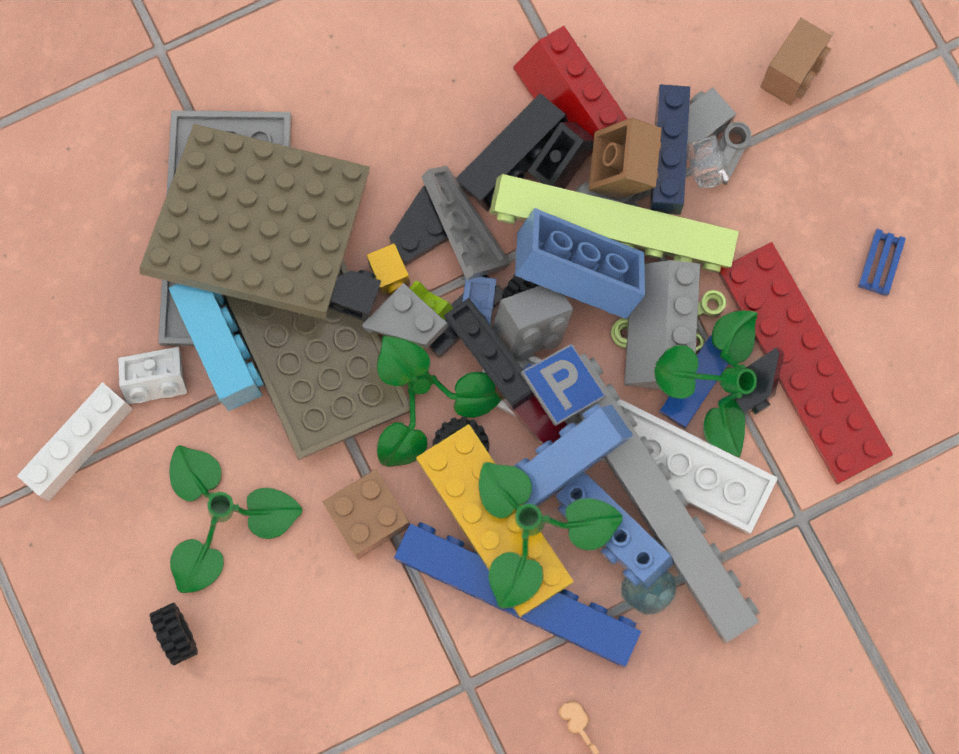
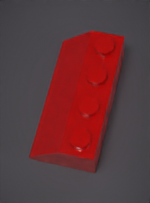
M564 25L538 40L513 66L514 71L533 99L541 93L566 114L569 122L577 123L593 137L596 131L628 119ZM592 149V151L589 153V155H588L587 157H589V156L592 155L593 149Z

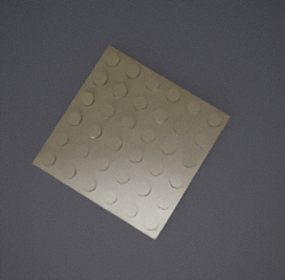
M193 124L142 259L140 275L326 319L369 176L370 167Z

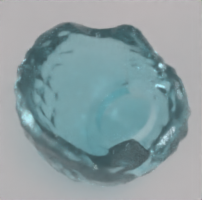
M666 571L646 590L640 584L635 587L625 577L621 586L622 598L638 612L645 615L658 614L666 609L675 597L677 588L675 578Z

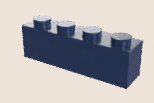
M659 85L656 97L655 126L661 128V149L658 159V179L656 187L651 189L650 210L680 215L684 206L690 86Z

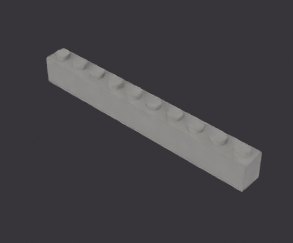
M585 353L580 355L606 394V397L577 413V417L582 422L585 420L583 414L593 406L599 404L600 407L612 404L634 435L605 456L604 459L659 544L672 556L673 566L722 642H729L759 622L756 618V615L759 614L757 607L749 597L743 598L738 590L741 587V583L732 570L728 572L725 570L720 562L724 559L722 553L714 543L709 545L703 536L706 532L705 527L697 516L692 518L685 507L689 504L683 493L679 489L674 491L668 480L671 479V476L661 462L657 465L651 456L654 452L651 444L645 436L641 438L634 430L637 424L628 410L623 412L616 401L620 400L619 395L611 384L607 386L604 384L599 376L603 374V371L594 358L589 360Z

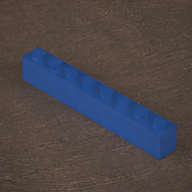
M419 522L418 526L410 523L394 556L397 562L519 618L513 607L500 608L489 584V570L476 550L473 553L464 549L465 543L450 535L447 536L446 540L434 535L436 529L427 524ZM563 589L560 593H557L519 618L623 668L626 667L641 634V631L635 628L636 622L623 616H619L618 620L606 615L608 609L593 602L589 606L577 601L578 595L566 589Z

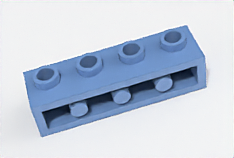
M599 404L593 406L583 414L585 420L578 425L575 422L569 424L559 432L561 438L554 443L551 440L545 442L535 450L537 456L530 461L528 458H525L513 466L525 472L532 484L531 497L525 504L539 506L634 436L612 404L600 407Z
M585 472L555 495L560 505L557 510L566 520L565 512L567 506L573 501L583 498L597 499L608 503L622 514V523L600 552L611 564L614 565L618 562L625 569L623 575L635 587L640 584L647 590L674 564L672 556Z

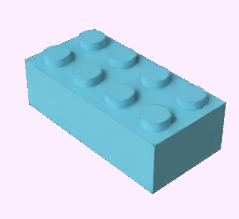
M182 284L169 287L168 289L216 394L226 409L231 411L263 396L259 387L263 386L264 383L253 362L247 363L246 361L251 358L247 346L240 334L234 335V332L239 330L234 318L226 306L221 307V305L226 304L223 295Z

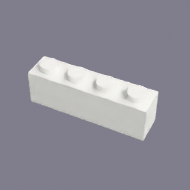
M102 382L17 477L37 495L50 501L133 408Z

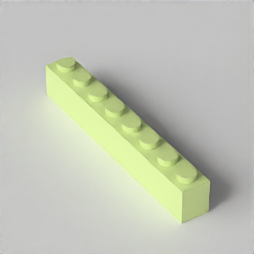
M505 174L497 177L490 208V214L497 215V221L515 224V220L525 222L533 209L536 208L632 248L645 250V256L662 259L663 255L674 257V261L703 264V270L720 273L721 267L729 268L732 266L739 233L736 230Z

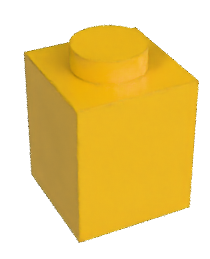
M395 243L366 255L373 274L376 275V279L381 281L379 288L382 295L387 293L392 295L403 283L405 285L410 284L409 275Z

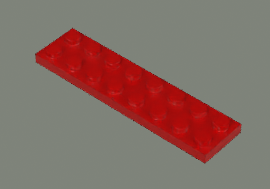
M773 242L733 261L732 266L729 268L721 267L718 274L738 310L758 313L755 324V340L762 353L765 355L775 348H781L784 352L778 381L836 485L893 456L892 451Z

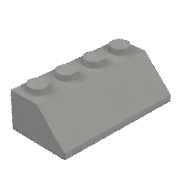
M674 260L645 263V296L628 316L624 385L660 389L655 380L654 368L656 366L655 363L670 347L676 345L688 346L694 352L696 351L700 264Z

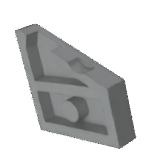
M404 283L362 324V327L367 332H377L387 336L403 338L424 348H428L449 327L445 320Z

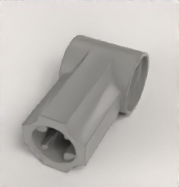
M733 122L725 129L703 172L709 179L725 185L728 183L745 148L751 140V130L746 124ZM736 133L740 135L743 143L733 144L729 139V134Z

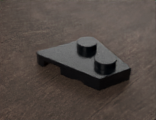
M425 185L421 188L389 237L392 244L395 243L405 266L449 240Z

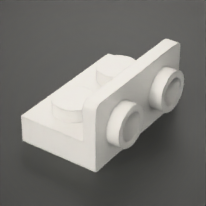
M179 347L118 358L119 386L127 404L171 398L187 393V386L183 379L182 354Z

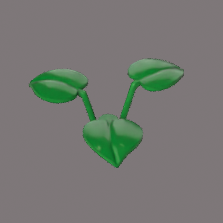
M746 310L725 314L718 319L712 331V344L715 348L722 351L720 358L733 368L725 369L721 375L696 373L699 363L697 355L691 348L684 345H676L667 349L655 363L656 366L654 368L656 383L666 395L672 398L683 399L691 396L695 391V379L719 381L724 391L731 393L718 401L719 408H712L707 412L703 431L709 444L736 457H740L743 448L745 414L736 400L733 399L741 398L742 394L751 393L757 383L755 373L751 369H747L745 365L738 364L749 358L755 343V324L758 313Z
M384 335L377 360V373L379 378L388 385L403 386L408 384L410 423L407 427L403 423L395 422L383 430L377 443L379 462L387 467L406 465L416 461V457L426 451L427 438L425 433L414 429L416 425L415 394L428 392L433 384L447 397L455 400L454 410L460 416L475 418L493 410L500 403L501 399L495 393L496 386L484 372H471L464 375L457 381L455 385L456 393H453L438 381L435 375H430L428 370L430 367L429 355L422 347L403 338Z
M178 445L173 452L170 462L169 475L173 491L178 497L187 502L197 500L202 494L208 498L207 506L209 516L211 517V524L204 545L198 540L189 539L179 543L173 550L170 567L177 590L180 593L197 592L210 586L220 576L224 565L223 555L220 551L209 547L212 543L217 523L229 520L233 512L249 516L247 521L248 528L257 537L274 539L284 534L302 514V507L288 494L273 488H259L252 491L247 496L248 510L241 508L238 504H233L232 498L227 493H209L208 490L216 488L221 480V468L218 461L206 452Z
M484 462L479 477V493L484 508L489 514L499 519L509 517L515 509L516 523L523 532L522 556L520 557L513 552L503 553L495 558L489 569V584L500 608L519 606L530 600L540 589L543 582L542 566L537 561L527 560L529 536L540 533L545 523L562 529H569V539L573 545L582 550L593 551L608 543L623 521L622 514L608 503L591 498L578 499L567 506L565 513L569 523L552 519L548 515L542 516L537 506L525 504L530 499L532 493V484L525 472L513 466L498 465L490 462Z

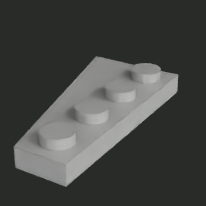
M442 166L428 169L421 177L466 280L504 270L511 264L449 168Z

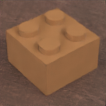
M800 17L769 64L760 88L790 106L796 97L802 99L811 85L810 82L815 75H818L826 62V58L831 51L828 43L832 35Z
M629 118L596 131L594 134L589 190L615 199H621L655 188L658 179L657 169L659 151L661 149V128L635 118Z
M377 469L322 501L357 559L405 531L410 525Z

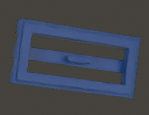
M876 229L858 287L887 296L892 286L906 238L902 236L898 238L892 233L888 232L886 234L882 232L883 230ZM882 240L885 243L873 282L870 284L867 283L879 241ZM891 244H894L896 246L883 287H880L879 283Z

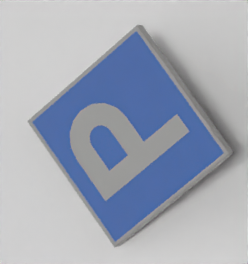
M572 344L521 372V375L555 426L606 397V394Z

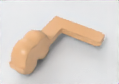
M569 701L559 708V716L563 720H569L567 722L569 732L573 734L579 733L591 753L599 754L595 745L591 743L584 732L589 723V716L584 711L583 706L577 701Z

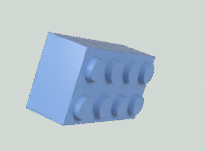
M536 208L533 209L517 232L515 276L625 319L628 318L644 298V252Z

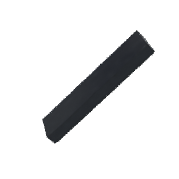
M470 298L444 315L447 322L513 410L535 396L521 375L523 368Z

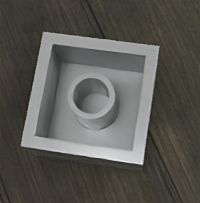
M537 286L502 299L492 329L516 360H525L535 352L543 349H554L562 342L573 308L565 295L543 286Z

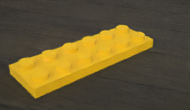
M469 424L416 457L417 462L488 570L495 558L503 553L513 552L520 557L522 556L523 532L515 520L516 510L514 509L509 517L499 519L489 514L482 504L479 493L481 468L484 462L493 464L495 462ZM541 532L529 536L527 560H534L540 563L543 569V582L538 592L530 600L513 607L519 618L574 582Z

